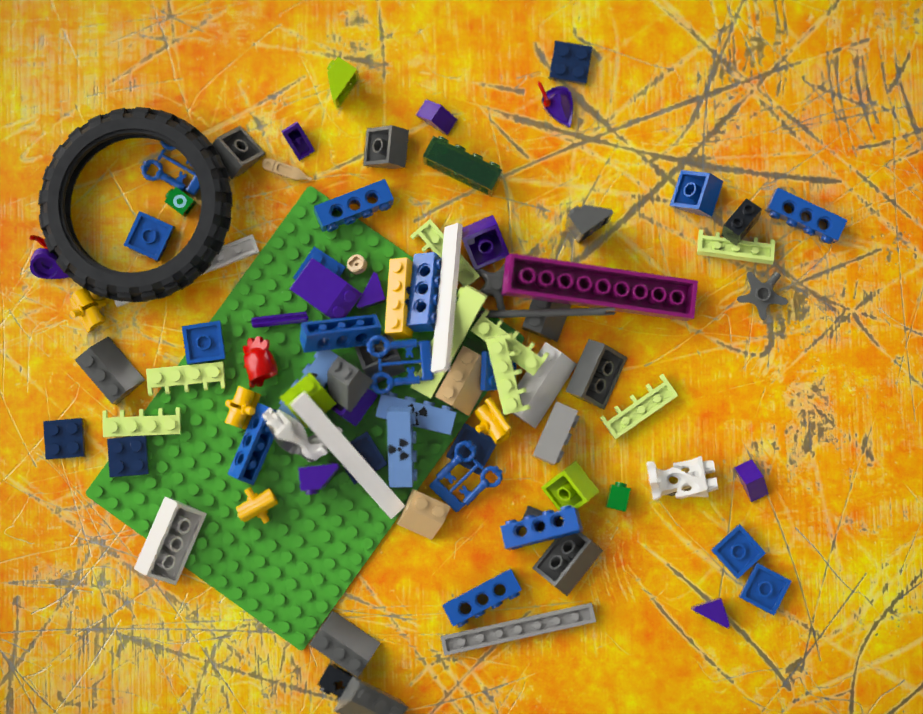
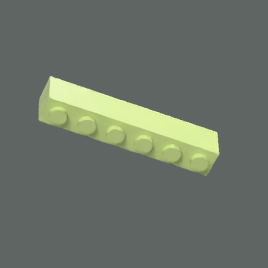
M466 285L465 288L461 287L456 295L459 299L455 306L450 364L488 295L470 285ZM433 338L432 341H431L432 356H433L434 338ZM420 369L419 372L415 371L414 375L420 376L421 378L422 369ZM447 371L437 374L433 373V380H420V384H412L411 388L431 399Z

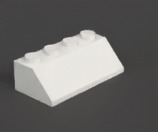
M547 342L539 351L538 356L542 358L546 352L549 353V356L534 376L526 372L518 384L519 389L526 388L527 391L520 393L522 405L530 404L531 409L512 413L535 429L577 365Z
M165 497L134 569L145 576L176 585L207 513Z

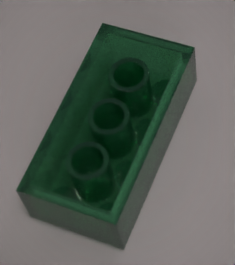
M433 136L423 155L424 164L492 197L502 177V170L499 169L500 166L492 161L490 163L483 161V157L476 153L471 155L465 152L466 149L456 144L453 146L449 144V141L442 136H438V138Z

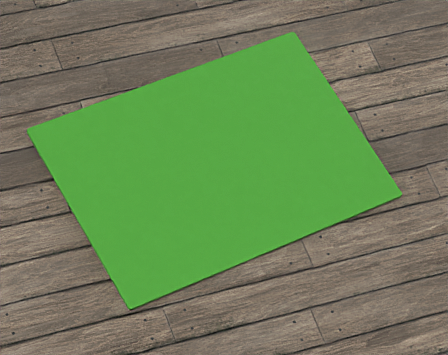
M312 186L307 187L210 320V322L221 321L226 359L203 363L224 362L226 389H221V382L208 383L209 390L204 391L202 383L189 385V392H185L184 385L171 386L170 394H166L165 387H162L144 411V416H158L159 408H163L164 415H176V407H180L181 434L147 436L150 474L110 477L108 461L86 491L87 497L145 539L149 535L165 497L207 513L184 567L299 650L305 649L403 509L390 519L359 483L354 485L341 462L329 449H327L328 453L321 456L314 462H308L298 454H291L285 451L273 439L254 485L228 475L227 473L246 430L225 423L230 410L229 407H226L225 402L228 399H234L237 388L240 386L261 394L258 403L278 411L281 406L279 404L280 397L291 388L296 379L300 380L304 375L302 371L308 363L312 364L316 359L314 358L316 352L304 353L300 342L301 323L253 328L251 323L253 317L305 311L308 313V322L329 319L290 290V287L295 282L293 279L294 275L314 246L344 265L346 269L340 278L362 294L373 272L377 273L386 302L360 310L356 307L360 300L359 298L346 317L377 314L382 327L381 335L385 334L389 260L407 257L413 261V257L359 219H356L350 225L342 224L334 231L322 232L314 213V206L331 199ZM334 211L332 212V215L334 217H340L342 213L340 211ZM356 254L363 256L367 261L366 270L358 275L351 273L347 268L348 259ZM476 318L450 364V368L463 346L481 356L482 351H488L486 341L471 331L479 318ZM487 318L495 325L500 320L499 318ZM504 322L500 326L508 334H514L516 331ZM413 331V338L392 339L393 341L416 339L417 342L427 340L431 342L435 331ZM519 333L515 339L523 343L524 336ZM257 336H261L263 340L268 339L270 341L269 350L276 360L278 374L264 380L262 387L255 385L254 388H250L247 370L243 368L245 364L243 346L247 345L249 338L255 339ZM418 344L417 347H412L413 357L408 355V358H406L407 351L405 348H397L402 361L421 359L420 346ZM355 347L331 350L364 373ZM186 355L178 364V366L188 365L186 361ZM419 363L404 364L406 371L393 376V378L408 377L407 367L409 369L414 367V372H419L421 365ZM449 371L444 375L431 399L411 388L412 384L394 386L389 392L396 393L397 398L404 399L405 396L416 398V402L423 404V401L435 403L434 407L442 409V405H449L435 398V395ZM387 379L376 383L378 384V389H385L388 386ZM483 390V392H482L481 396L479 397V399H478L476 405L474 406V408H473L471 414H472L473 411L476 409V407L478 406V404L481 402V400L483 399V397L486 395V393H487L488 391H484V390ZM376 393L378 395L357 426H354L331 409L326 412V417L334 426L340 427L343 430L341 434L349 442L365 432L369 433L387 462V465L376 471V473L389 487L387 420L376 417L381 394ZM455 408L453 409L456 412V417L451 435L413 426V432H416L417 435L416 443H413V449L417 450V462H414V469L418 471L417 481H414L413 487H389L404 505L412 489L416 491L419 489L471 414L467 416ZM302 424L306 431L307 437H310L315 434L310 429V427L306 429L305 426ZM340 464V470L323 490H319V494L306 495L305 491H300L299 467ZM251 487L254 493L260 494L271 488L279 504L267 510V515L270 518L269 522L263 524L261 518L257 516L245 523L240 520L236 507L247 501L248 496L244 491L245 489Z

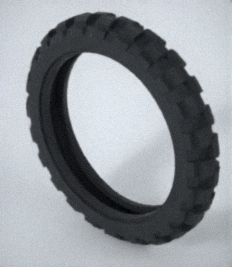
M143 107L111 110L110 113L100 114L88 120V123L82 127H77L68 135L69 138L62 145H59L52 155L53 159L49 167H46L38 205H40L39 222L45 237V244L49 252L57 256L56 263L63 272L78 285L94 294L126 302H147L170 296L178 290H183L192 284L198 276L203 275L212 265L211 262L216 255H219L225 243L224 239L230 228L232 219L231 207L233 206L227 169L221 160V156L210 141L197 128L174 114ZM149 138L173 146L185 156L193 167L201 190L199 221L187 245L167 263L142 272L130 273L111 270L95 261L84 250L77 239L71 219L73 189L85 165L98 152L122 140Z

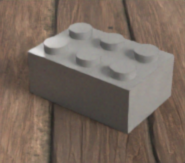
M556 401L532 454L533 457L551 465H555L556 462L560 463L564 454L561 451L563 444H568L572 435L569 433L570 428L576 426L580 417L576 415L578 410Z

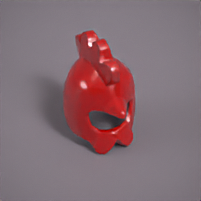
M257 336L255 339L249 338L247 345L243 346L245 354L243 368L247 370L250 388H254L255 385L262 387L264 380L278 374L276 360L269 350L270 341L268 339L263 340L261 336Z

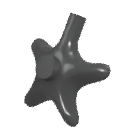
M505 263L494 273L487 272L481 268L476 270L485 282L479 291L488 296H493L498 310H506L503 300L504 295H502Z
M775 271L767 282L762 283L752 272H748L747 279L751 291L749 294L737 297L738 302L754 304L761 320H765L767 317L766 308L769 304L786 305L788 303L786 298L779 296L773 290L775 283L781 275Z

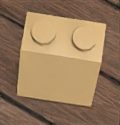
M412 489L397 525L432 540L443 525L451 506Z

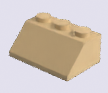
M463 346L435 398L469 416L483 390H480L482 356Z

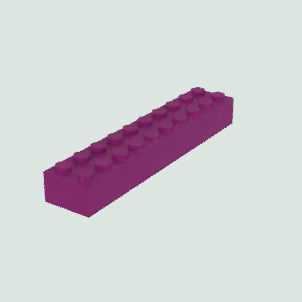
M511 253L505 259L502 295L590 308L613 307L618 312L689 321L694 319L698 281Z

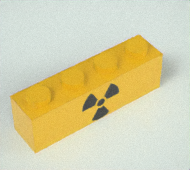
M407 257L389 260L385 334L395 340L413 338V331L406 326L413 261Z

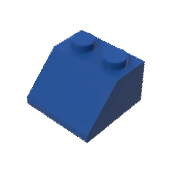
M681 170L670 206L692 214L712 217L723 181L711 173Z

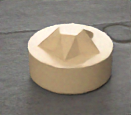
M359 254L353 255L347 261V268L355 275L361 274L367 268V261Z

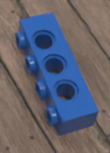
M383 179L315 205L314 213L322 232H331L338 229V226L342 224L350 225L360 217L368 218L374 214L373 212L390 209L394 198L386 180ZM370 197L376 198L377 202L372 204L369 203L367 199ZM357 204L360 208L352 210L349 206ZM340 211L342 215L340 217H334L332 215V212Z
M780 188L774 191L765 210L769 213L770 217L777 220L781 218L786 221L787 225L794 228L798 226L804 229V233L811 236L815 234L828 244L839 240L847 222L846 219ZM784 205L791 206L792 213H786ZM802 213L809 215L810 219L808 222L802 220ZM819 221L826 223V230H822L819 227Z
M435 252L414 254L406 326L414 332L435 331L442 258Z
M377 314L302 322L300 342L304 353L365 346L373 336L381 335L382 327Z
M257 403L255 414L251 417L227 473L251 485H254L274 439L271 430L266 425L267 421L262 417L270 407Z
M572 505L563 506L561 511L557 512L553 510L544 511L538 517L528 515L524 517V520L518 522L516 519L505 522L506 525L500 526L504 546L507 550H514L584 532L579 510L572 507ZM563 517L564 524L561 527H557V519ZM544 522L545 529L539 532L537 527L539 523ZM522 527H526L527 533L521 537L519 531Z
M510 568L442 604V607L452 626L457 625L459 628L468 623V618L472 616L478 618L486 613L485 609L489 607L495 609L503 604L502 600L506 598L512 600L519 596V591L522 589ZM499 584L504 585L506 588L503 595H497L494 592L495 587ZM480 594L488 596L489 599L486 604L478 603L477 597ZM469 603L471 611L466 614L462 613L460 610L461 604Z

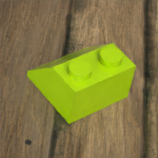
M337 57L336 60H332L329 63L327 74L334 105L339 109L359 80V75L355 67Z
M311 373L307 374L280 397L306 429L309 426L289 405L299 395L305 392L324 414L336 405V402Z
M576 461L541 487L559 511H561V507L572 505V507L578 509L599 492Z

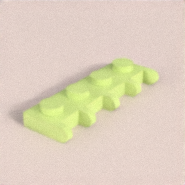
M429 219L410 237L415 239L419 235L426 243L421 250L425 252L430 248L442 258L444 234ZM460 254L458 281L465 288L466 285H471L480 276Z
M699 229L697 255L773 265L775 239H771L770 244L759 243L758 237H754L753 242L741 240L736 246L726 238L720 237V232H716L714 237L703 235V230Z
M488 309L484 311L471 329L473 333L484 341L487 338L508 334L500 328L504 322L502 319L495 325L486 318L489 314ZM516 330L513 337L507 339L509 351L517 350V354L511 356V359L534 376L549 356V353H544L542 358L531 351L535 343L531 342L528 348L515 339L520 333Z
M513 333L486 339L504 415L531 409L530 404L522 405L520 393L527 391L526 388H518L515 376L521 374L522 370H514L511 356L516 355L517 350L509 351L507 339L512 338Z
M224 362L146 369L149 396H153V388L165 387V393L170 394L171 386L184 385L185 392H189V385L202 383L204 391L209 390L208 383L221 382V389H226Z
M663 374L659 376L663 383L655 389H652L650 384H647L645 387L649 393L639 400L634 395H631L632 405L623 411L618 406H615L614 409L618 414L607 421L603 415L600 417L614 439L620 437L678 396Z
M176 407V415H164L163 408H159L158 416H144V409H139V416L125 417V410H120V417L108 418V411L103 410V437L181 434V409Z

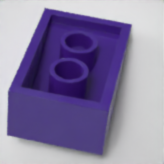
M313 258L310 259L290 287L291 291L329 319L345 318L362 295L360 291Z

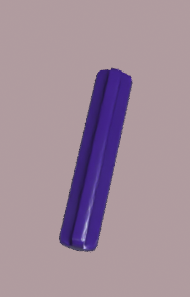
M305 311L253 317L251 323L253 328L308 322V313Z

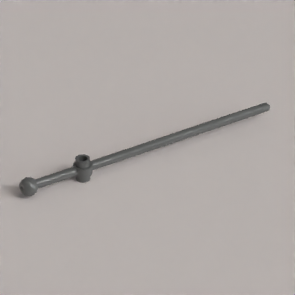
M609 307L489 310L486 318L614 315L616 312L606 311H615L616 309ZM480 310L476 318H480L485 310Z

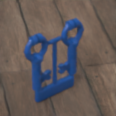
M160 141L164 149L157 160L151 159L143 162V165L140 167L143 177L149 181L161 179L171 186L178 187L181 191L185 190L195 196L200 189L195 172L164 154L165 149L174 150L176 148ZM162 157L194 175L188 187L183 184V179L186 178L187 174L182 175L183 172L180 171L179 177L174 179L164 173L163 166L159 162ZM151 164H154L159 169L155 176H150L146 173Z
M376 335L366 343L368 347L367 352L379 358V371H382V366L421 363V378L414 375V367L412 369L407 367L408 377L393 378L385 372L376 373L371 378L373 382L370 385V389L375 393L384 395L394 386L420 384V380L430 381L434 379L433 372H431L432 351L429 340L418 342L416 339L389 341L382 335ZM374 341H383L384 351L375 352L373 347ZM417 344L420 346L421 359L382 363L381 357L385 356L391 349L405 348L407 351L406 358H408V355L413 357L412 347H417ZM385 377L387 379V388L378 389V384H376L377 378Z
M461 441L456 444L454 458L436 475L437 478L429 485L455 512H459L465 504L469 505L485 488H493L500 485L503 479V471L497 465L484 468L474 459L477 446L472 441ZM464 445L472 452L467 458H463L459 453V449ZM472 460L476 464L450 490L439 481V479L446 478L452 484L454 482L453 479H457L451 474L455 466ZM478 467L483 469L480 475L481 482L477 487L470 491L463 485V490L459 489V492L465 496L463 502L452 494ZM488 471H492L498 477L494 483H490L485 478Z

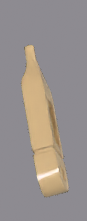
M266 158L262 162L263 168L271 173L273 172L295 181L305 179L312 181V178L305 175L299 168L270 158Z

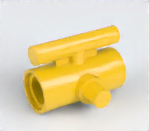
M86 288L79 289L71 295L70 302L74 310L70 311V314L73 318H80L88 333L105 322L100 312L101 307L106 306L104 299L94 300Z
M238 386L234 399H228L225 402L226 407L230 409L225 423L246 430L252 415L255 414V408L261 394Z
M491 397L486 399L485 404L475 411V415L481 422L479 425H476L475 429L478 433L488 432L495 444H500L511 435L509 431L512 427L508 423L509 416L501 413Z
M251 487L245 489L244 491L248 496L247 501L236 507L240 520L245 523L257 516L261 518L263 524L269 522L270 518L267 515V510L279 504L271 488L260 494L254 493Z

